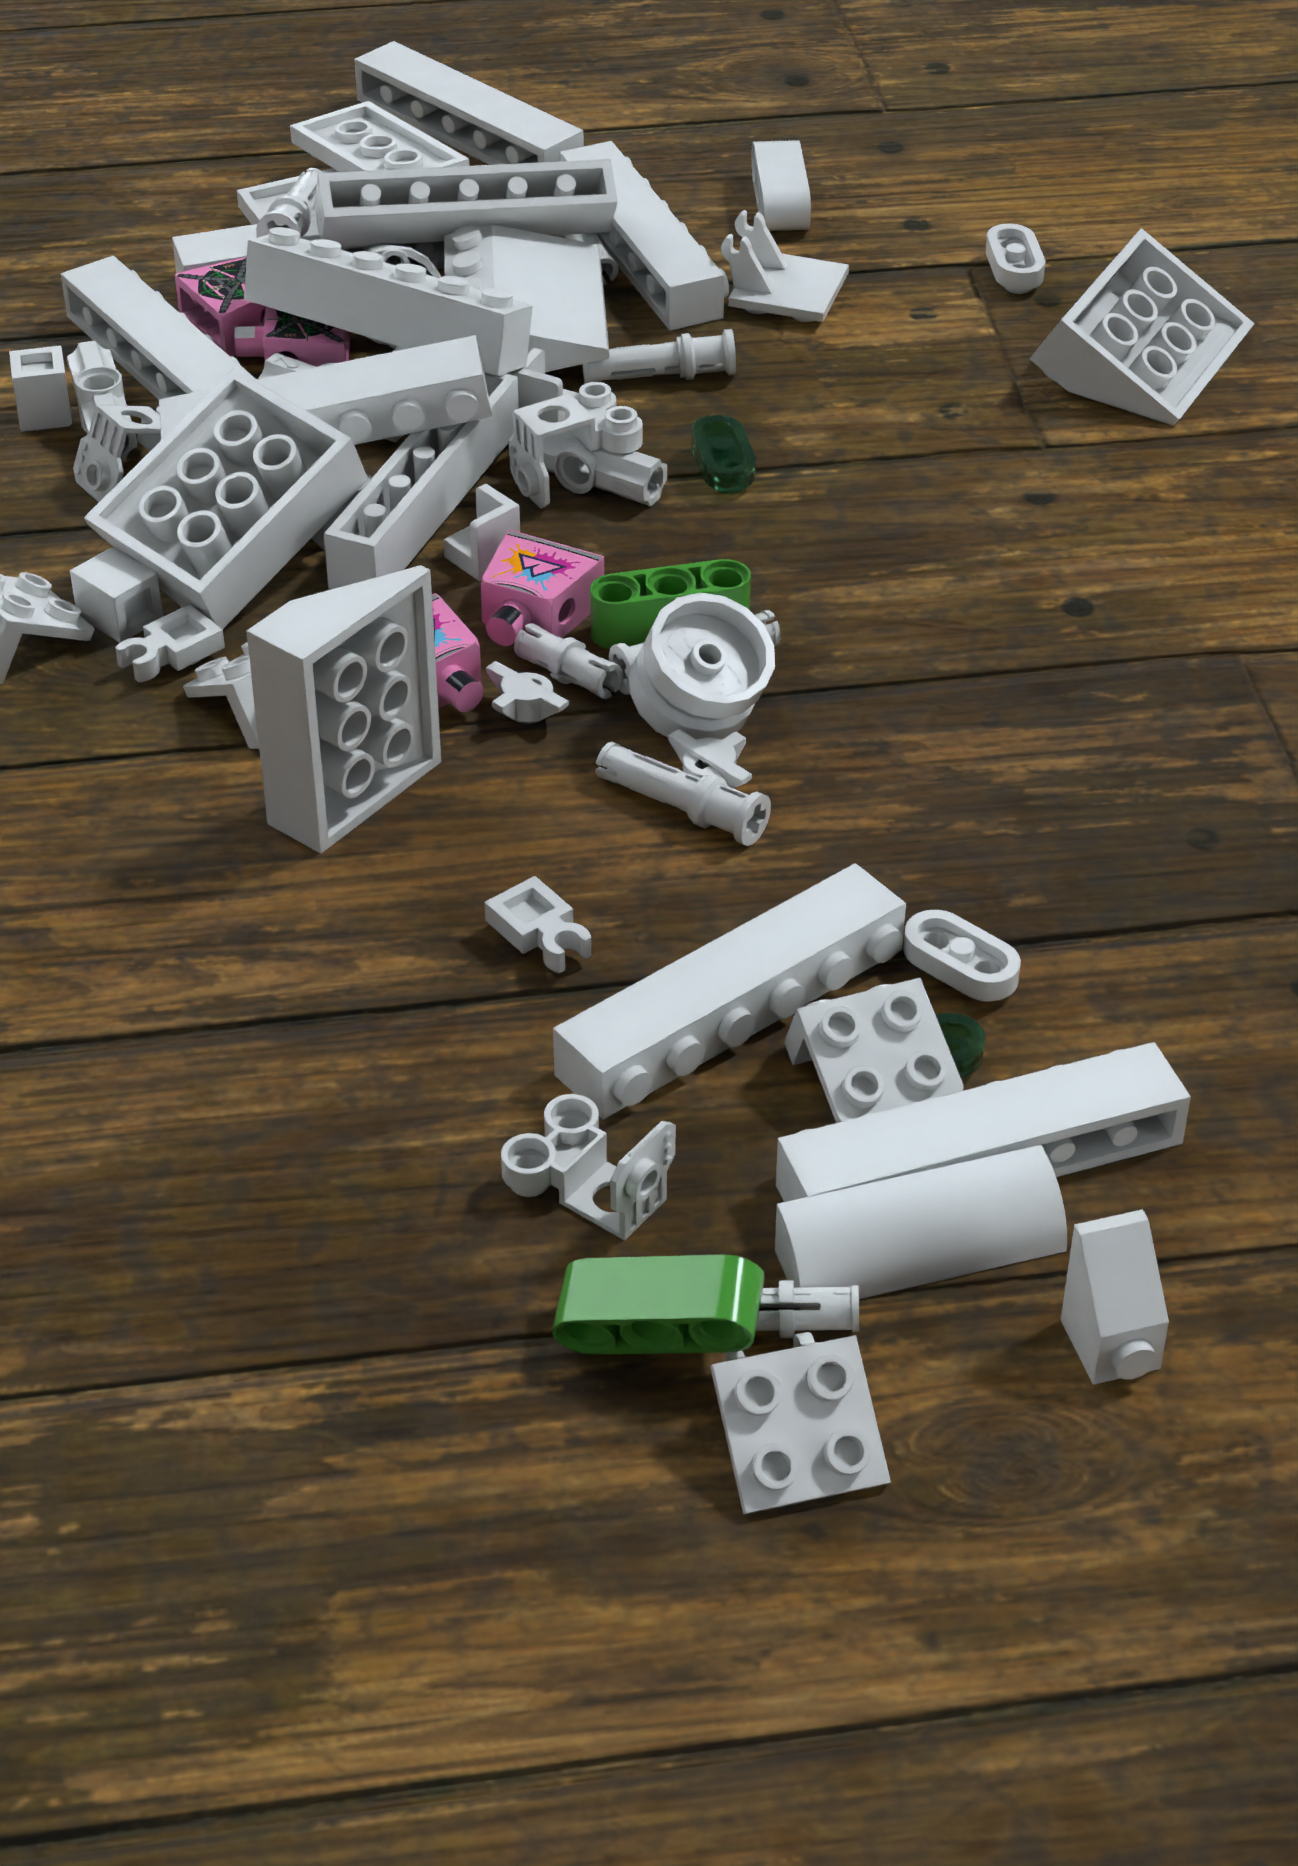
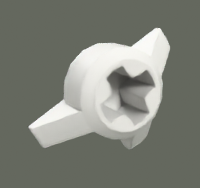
M497 661L486 667L487 674L501 693V696L492 701V707L513 721L522 724L537 723L546 717L564 710L569 705L567 699L553 692L551 681L543 675L528 672L517 673Z
M680 729L668 735L670 744L683 763V772L699 778L714 774L724 778L728 787L731 788L746 784L752 779L751 773L736 764L746 744V737L735 731L722 740L717 738L696 740Z

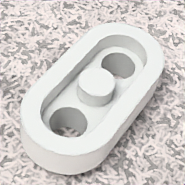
M1000 224L989 229L986 240V256L996 281L1007 291L1016 294L1028 293L1040 286L1044 280L1045 258L1034 232L1018 224Z
M926 910L913 915L907 921L903 950L906 958L916 967L961 993L979 1001L1001 1000L1010 996L1016 990L1019 982L1021 960L1017 951L1009 944L948 911Z

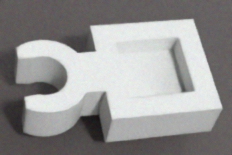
M188 604L143 626L144 638H130L122 641L115 647L118 666L125 668L133 664L135 680L145 682L154 678L160 672V667L168 663L179 671L224 649L225 643L223 629L191 604Z
M536 876L484 902L485 921L522 954L538 946L543 950V961L550 970L557 973L565 970L564 949L575 950L585 959L591 957V935L584 926L573 923V908Z

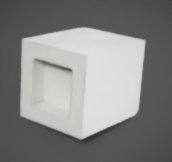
M52 346L9 351L21 432L70 426L72 424L62 347Z
M533 348L527 355L526 366L511 372V375L518 376L519 408L568 393L573 397L578 394L577 392L563 389V383L560 378L545 374L544 350ZM550 410L541 413L538 417L541 420L556 423L565 420V412Z
M488 484L476 488L477 519L473 520L469 527L443 539L444 557L478 581L482 580V576L508 530L520 532L519 505Z
M109 548L70 570L75 605L82 611L80 616L90 625L117 642L121 643L143 631V626L163 617L158 573L119 549Z

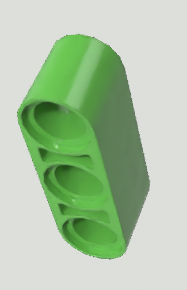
M719 559L600 576L590 585L591 638L597 645L608 649L619 643H625L627 646L644 643L663 607L677 597L696 593L725 596L750 610L751 572L746 565L739 561Z
M723 1254L578 1259L569 1263L565 1270L552 1328L553 1338L569 1350L594 1355L726 1353L743 1351L754 1342L765 1280L764 1271L757 1264L746 1258Z

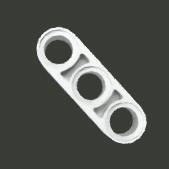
M800 141L752 142V179L757 209L763 215L768 230H809L811 223V199Z

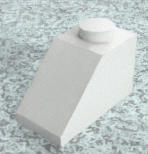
M1143 1209L1074 1224L1061 1322L1093 1385L1120 1378L1135 1379L1150 1371L1161 1369L1169 1319L1149 1220Z

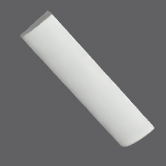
M1042 1145L777 1204L775 1252L787 1280H794V1287H851V1285H859V1299L1067 1251V1224L1062 1195L1053 1167ZM799 1307L800 1310L820 1309L819 1307Z

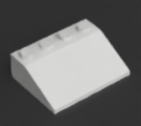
M494 224L481 227L473 225L463 226L453 233L444 235L445 276L465 278L469 281V287L478 290L490 288L506 290L513 293V300L533 305L528 354L533 348L545 351V372L610 358L601 257L598 244Z
M1141 228L1060 320L1030 357V360L1040 367L1047 377L1059 383L1068 392L1174 426L1255 323Z
M233 368L84 519L111 546L157 572L159 588L178 605L184 607L191 604L221 629H224L368 480V477L352 438L236 368Z
M420 565L291 600L246 631L267 823L322 854L441 763L430 569Z

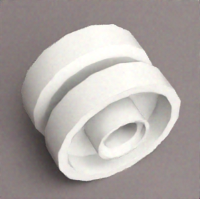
M696 593L677 597L660 610L630 670V695L638 713L656 732L666 737L680 729L696 740L702 738L722 740L731 733L742 729L755 703L766 688L775 669L774 644L765 625L747 607L725 596Z

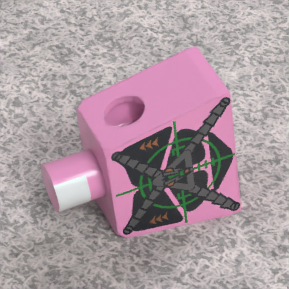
M247 257L175 274L179 313H184L195 327L202 333L208 334L214 343L230 357L236 355L235 327L264 326L266 306L244 300Z
M266 307L264 326L235 327L236 357H264L265 360L274 353H278L318 367L327 363L349 361L350 332Z

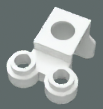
M589 382L580 387L579 393L575 397L568 393L513 410L514 438L509 442L511 474L521 493L525 497H530L540 509L550 504L549 474L544 464L543 438L570 431L590 451L603 448L606 451L617 454L634 452L642 446V420L637 416V412L633 408L617 406L616 396L611 392V388L607 384ZM550 410L565 412V420L556 423L545 422L538 416Z
M96 405L89 434L80 439L73 470L76 483L97 502H100L122 480L124 471L121 455L127 433H137V441L148 451H151L161 441L159 406L155 412L151 407ZM123 415L142 418L141 424L132 422L124 418Z
M565 1094L551 1100L545 1108V1137L533 1133L520 1134L509 1139L501 1150L502 1178L516 1194L533 1197L544 1193L552 1185L559 1189L560 1204L625 1241L667 1200V1170L675 1156L676 1125L671 1122L661 1121L618 1162L616 1167L607 1162V1135L599 1129V1111L596 1104L591 1099L582 1095ZM610 1186V1209L616 1212H607L598 1208L593 1202L595 1193L602 1188Z

